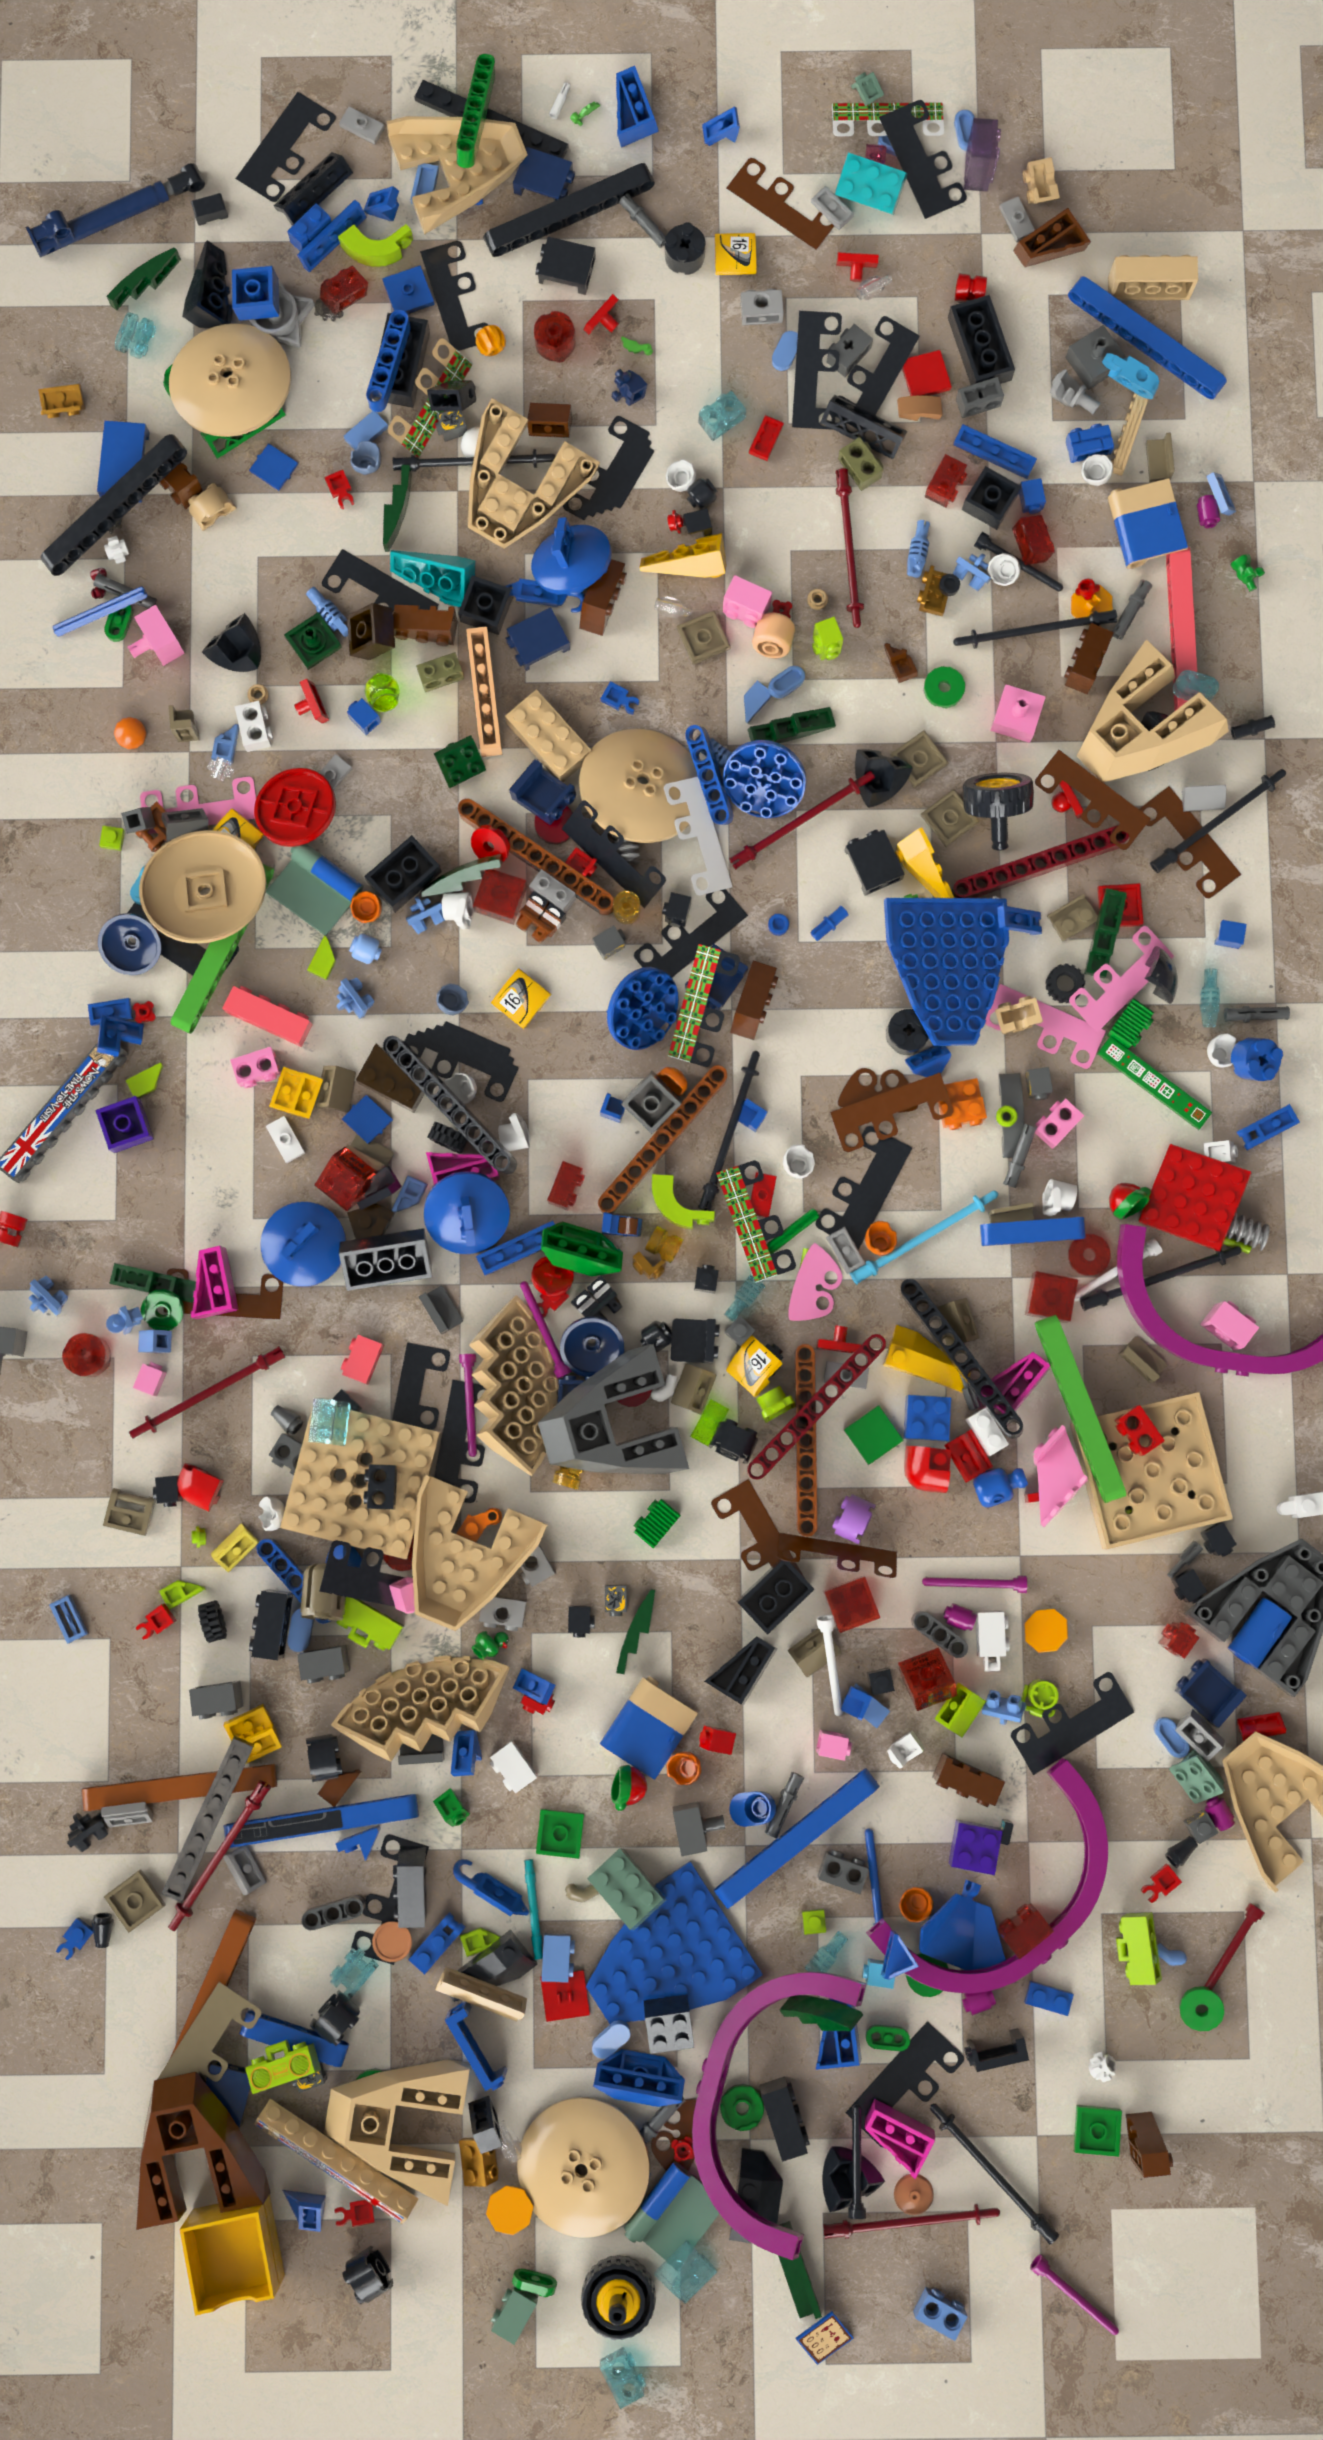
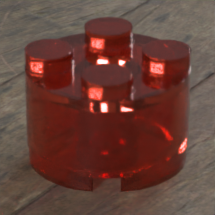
M551 311L550 314H543L537 319L534 325L536 351L546 360L559 363L565 361L574 351L576 344L575 328L572 320L568 315L559 311Z
M80 1333L68 1340L63 1349L62 1358L64 1365L72 1373L82 1377H96L110 1366L111 1350L107 1342L101 1337ZM87 1352H90V1356H88V1359H84V1356L87 1354Z

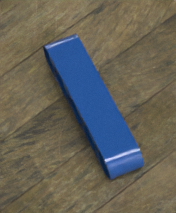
M395 310L390 315L367 388L366 397L369 408L374 412H382L387 406L410 333L409 317L403 310ZM400 321L404 322L402 325L396 324ZM394 340H397V341H398L396 344H391V343H390V342H392V341H394ZM387 359H392V360H393V361L390 362V363H385V362H384V361L387 360ZM381 378H386V379H387V380L384 381V382H379V381H378V380L381 379ZM375 397H380V398H381V399L378 400V401H373V400H372V399L375 398Z
M691 725L687 728L685 737L711 819L716 824L728 825L732 822L734 813L724 788L723 778L709 734L704 727ZM698 729L701 732V736L695 741L693 733ZM705 749L707 758L701 761L699 754ZM711 769L714 776L712 780L708 781L706 779V772ZM714 790L720 792V798L717 801H714L712 798ZM721 810H725L727 815L723 821L718 818Z
M1084 1217L980 1225L982 1246L1086 1238Z
M274 1539L261 1540L257 1545L258 1555L301 1603L304 1572ZM267 1542L273 1546V1551L269 1555L263 1551V1546ZM281 1558L287 1562V1568L284 1571L279 1570L277 1567V1563ZM294 1575L301 1577L302 1582L299 1587L293 1586L291 1582ZM315 1618L317 1622L322 1624L331 1622L328 1621L329 1619Z
M247 2010L243 2021H253L255 2012ZM261 2013L253 2028L247 2029L241 2026L239 2032L246 2038L267 2045L287 2040L291 2051L293 2050L292 2046L304 2041L306 2045L314 2043L319 2062L334 2067L343 2066L349 2043L341 2040L335 2046L333 2043H328L314 2030Z

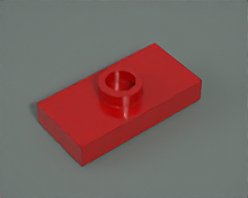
M765 415L749 449V454L768 461L784 423Z
M763 1174V1180L753 1184L751 1203L756 1216L766 1218L770 1214L777 1176Z
M1280 1712L1237 1719V1726L1243 1741L1254 1732H1258L1266 1737L1286 1734V1727Z

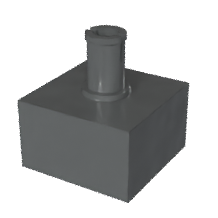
M1102 325L1070 345L1065 358L1089 390L1109 377L1110 369L1106 368L1102 363L1107 353L1117 355L1120 358H1126V356L1105 326Z
M0 1327V1375L3 1356L24 1357L27 1331L17 1328Z
M698 1802L672 1807L681 1857L706 1852V1832L726 1829L723 1815L703 1819Z

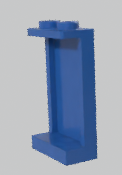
M104 421L97 492L100 497L144 457L146 440H149L150 435L145 423Z
M463 2001L448 2011L445 2022L485 2091L490 2088L494 2091L504 2084L503 2080H505L508 2069L506 2066H503L497 2071L492 2070L464 2021V2018L469 2016L472 2007L470 2003Z

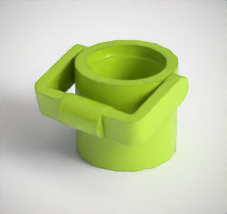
M781 1386L756 1398L762 1409L761 1414L765 1423L796 1407L792 1396L786 1397Z
M1036 1679L1029 1685H1024L1021 1701L1025 1702L1027 1695L1028 1700L1034 1706L1026 1705L1025 1711L1042 1718L1044 1710L1050 1709L1057 1704L1059 1695L1057 1688L1045 1679ZM1055 1710L1049 1713L1048 1718L1054 1716Z

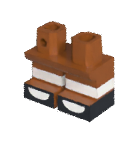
M533 891L525 906L519 911L520 917L516 922V926L526 932L532 924L537 928L532 934V938L542 943L548 936L551 938L566 920V913L552 903L549 904V901Z

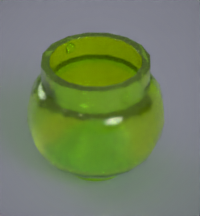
M378 673L366 682L364 691L367 701L376 711H391L398 705L400 688L397 680L391 675Z

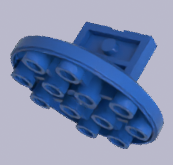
M566 517L558 518L554 533L538 546L533 555L531 563L532 574L537 584L550 593L556 595L581 593L607 572L612 556L611 545L606 535L598 528L590 525L570 526Z
M769 740L750 741L736 748L726 761L723 771L724 788L731 801L743 812L756 817L775 818L791 812L802 800L806 789V772L800 759L789 748Z
M643 967L631 972L619 983L611 996L608 1010L606 1011L609 1031L617 1043L628 1049L641 1050L663 1040L665 1034L677 1019L676 1013L679 998L677 986L672 977L658 968ZM667 1022L669 1025L664 1032L661 1027Z
M458 1172L441 1179L429 1192L424 1205V1221L429 1235L444 1249L458 1254H474L490 1248L503 1236L509 1223V1203L503 1189L490 1177L477 1172Z
M312 1202L291 1203L280 1208L267 1221L261 1235V1254L265 1265L276 1278L292 1286L310 1287L326 1281L341 1266L339 1242L346 1241V1235L338 1218L324 1206Z

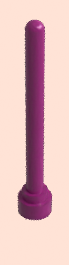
M526 1281L521 1282V1290L555 1363L554 1373L556 1378L571 1373V1369L562 1360L529 1284Z
M460 1354L459 1363L464 1367L468 1454L470 1457H475L477 1455L473 1376L471 1374L473 1373L472 1367H475L476 1354Z
M1017 1576L1013 1580L925 1577L922 1580L924 1586L1012 1588L1017 1593H1027V1576Z
M1041 2254L1035 2257L1030 2265L1031 2271L1037 2276L1041 2275L1048 2278L1112 2335L1119 2333V2329L1115 2324L1050 2269L1046 2258Z

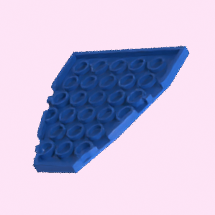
M1005 898L884 899L886 942L910 1004L933 1046H974L978 1042L988 1011L994 1003L1000 979L999 972L1004 963L1005 948L1009 943V930L999 928L997 907L1007 906V899Z
M691 1861L655 1884L667 1900L635 1930H630L624 1923L610 1941L604 1955L589 1978L586 1988L609 2024L617 2020L624 2022L645 2020L643 2000L687 1994L690 2010L724 2001L763 1975Z

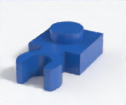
M611 681L600 698L601 702L618 711L623 706L625 711L631 715L634 714V709L630 708L629 705L631 703L640 704L638 698L627 697L629 694L628 690Z
M77 1917L63 1935L67 1942L59 1945L56 1952L59 1953L63 1948H67L69 1954L65 1959L69 1960L75 1953V1947L79 1950L83 1948L92 1936L93 1928Z

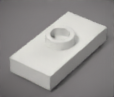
M285 1116L266 1126L286 1163L305 1154Z

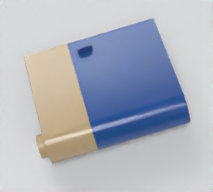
M1169 478L1125 490L1121 488L1115 489L1110 493L1108 502L1127 569L1140 567L1146 563L1147 559L1188 549Z
M648 1676L647 1679L642 1677L601 1740L600 1745L655 1780L698 1713L658 1687L659 1682Z

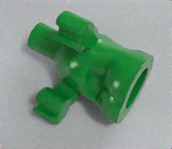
M1245 554L1235 559L1230 565L1236 571L1237 578L1251 592L1257 589L1253 579L1264 575L1265 571L1262 567L1254 569L1250 564L1251 556Z

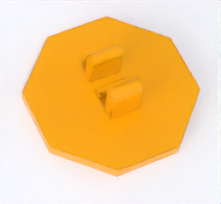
M1101 585L1100 591L1096 592L1090 600H1085L1083 596H1077L1076 593L1071 596V614L1075 618L1087 617L1092 614V611L1104 612L1113 610L1112 595Z
M1055 1609L1037 1610L1025 1622V1641L1038 1653L1057 1651L1068 1639L1067 1619Z
M506 2185L490 2195L486 2215L495 2231L514 2235L530 2224L534 2206L524 2189Z

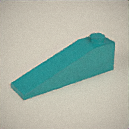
M398 550L390 551V571L409 583L414 582L424 588V592L434 594L445 604L461 607L472 575L475 576L476 560L451 555Z

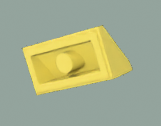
M240 1524L211 1553L213 1560L229 1573L259 1543V1540L243 1524Z

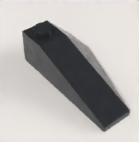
M208 240L205 242L185 299L182 315L183 318L199 328H212L231 324L233 312L232 305L228 301L230 290L226 286L225 280L227 269L224 251Z
M510 1929L457 1971L494 1986H500L521 1978L534 1968L537 1962ZM450 1996L454 2002L460 2000Z

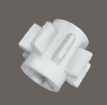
M117 536L107 538L108 544L104 545L108 559H114L116 564L126 561L125 555L129 554V550L125 540H119Z
M1103 2052L1093 2054L1094 2058L1090 2059L1089 2063L1091 2075L1096 2080L1101 2079L1102 2082L1111 2080V2076L1116 2075L1115 2071L1117 2069L1114 2058L1109 2054L1104 2055Z

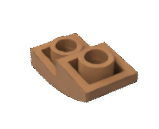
M906 396L897 399L899 418L918 421L920 417L939 420L943 416L941 397Z

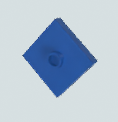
M421 265L382 278L394 311L399 309L410 314L435 305Z

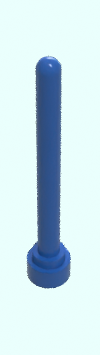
M868 1828L865 1830V1841L875 1917L874 1926L883 1918L874 1834L873 1830Z

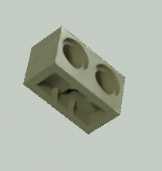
M859 437L839 450L838 460L844 468L848 469L849 475L862 491L882 478L883 464L878 458L875 459L869 444L863 442ZM852 453H859L861 456L854 457ZM870 469L873 472L868 474L865 473L863 470Z
M456 652L416 665L425 693L464 680Z

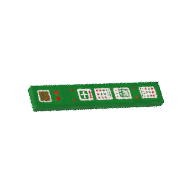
M1111 1036L1098 1051L1097 1055L1197 1130L1203 1126L1212 1114L1210 1110Z

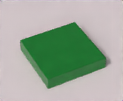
M879 1405L844 1429V1432L867 1465H870L904 1441Z
M541 1809L536 1854L579 1859L584 1813Z
M1076 2105L1073 2151L1081 2154L1119 2157L1122 2110Z

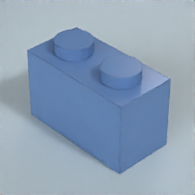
M544 1934L542 1981L568 1982L569 1977H573L574 1963H570V1954L575 1952V1940H571V1935Z

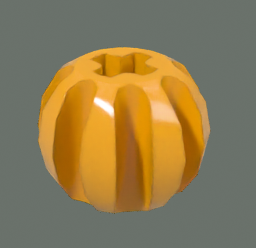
M496 325L485 326L476 334V346L480 353L485 356H494L505 347V334Z

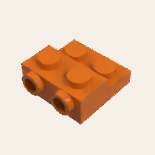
M978 1079L944 1084L954 1112L951 1116L942 1119L943 1128L949 1127L950 1130L962 1128L963 1124L970 1123V1126L983 1124L987 1115L983 1097L980 1094ZM939 1101L940 1114L943 1115L947 1112L948 1105L943 1101Z

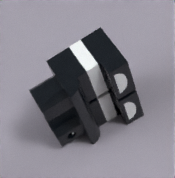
M602 1275L587 1287V1290L599 1303L586 1290H583L571 1301V1304L584 1317L607 1319L601 1313L606 1306L613 1314H616L623 1307L617 1298L618 1295Z

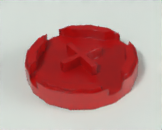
M547 1256L540 1258L534 1264L531 1272V1281L534 1287L540 1293L547 1296L565 1294L571 1288L574 1280V1271L552 1265Z

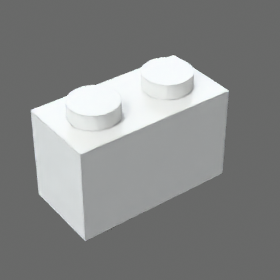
M986 1408L965 1419L987 1456H991L1009 1445Z
M513 1740L490 1757L492 1760L490 1765L496 1773L501 1772L505 1778L502 1780L509 1791L513 1790L515 1794L538 1777Z

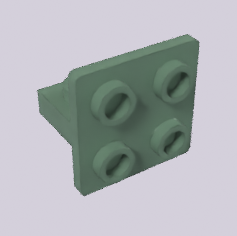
M1195 1749L1183 1761L1169 1768L1175 1779L1195 1804L1222 1794L1225 1791L1223 1787L1224 1780L1209 1761L1207 1762Z

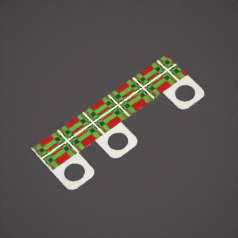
M832 103L833 134L835 136H852L854 134V121L867 120V129L870 136H886L885 130L881 133L873 132L871 129L872 125L875 123L882 124L879 119L880 116L910 103H870L867 106L864 103ZM925 103L929 112V118L923 121V133L927 136L943 135V104ZM916 105L912 108L911 114L915 118H921L924 115V109ZM844 123L849 125L850 130L847 133H840L837 130V126ZM930 123H937L940 126V130L932 133L927 130V126Z

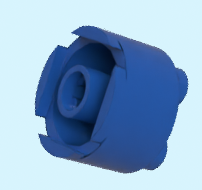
M1248 1037L1243 1041H1239L1234 1046L1231 1053V1063L1234 1065L1235 1074L1242 1079L1255 1081L1272 1080L1280 1068L1283 1051L1270 1039Z

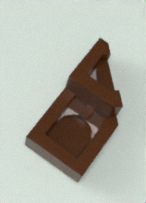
M889 643L884 644L888 660L898 683L918 676V671L911 656L907 655L906 649L902 648L900 650L891 647Z
M342 1771V1774L338 1775L339 1778L327 1780L318 1792V1795L335 1807L362 1771Z

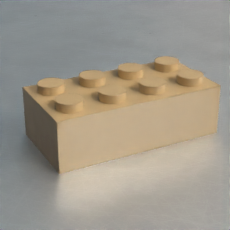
M1121 255L1115 257L1108 275V293L1118 300H1190L1198 282V256L1182 255L1180 257H1171L1169 255H1162L1160 257H1150L1149 255H1141L1139 257H1129L1128 255Z
M537 689L505 715L506 724L547 770L562 782L582 767L586 755L591 752V749Z

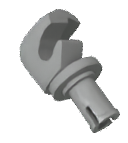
M1066 369L1058 373L1052 382L1050 390L1052 397L1065 406L1074 408L1080 405L1091 414H1094L1100 402L1085 394L1087 387L1085 385L1080 387L1078 382L1068 375V370Z

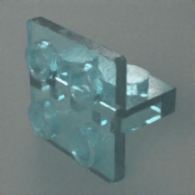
M324 1398L314 1399L308 1442L345 1446L350 1403Z

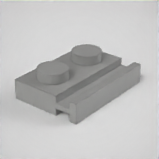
M146 1802L102 1807L101 1816L104 1817V1821L109 1828L153 1822V1813L146 1806Z

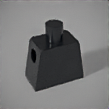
M451 380L428 389L427 393L431 411H463L475 403L476 388L473 381ZM447 394L449 397L445 399L443 395Z

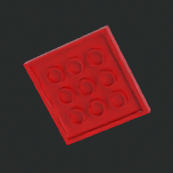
M1170 1144L1151 1189L1149 1202L1144 1207L1139 1218V1223L1220 1252L1252 1172Z

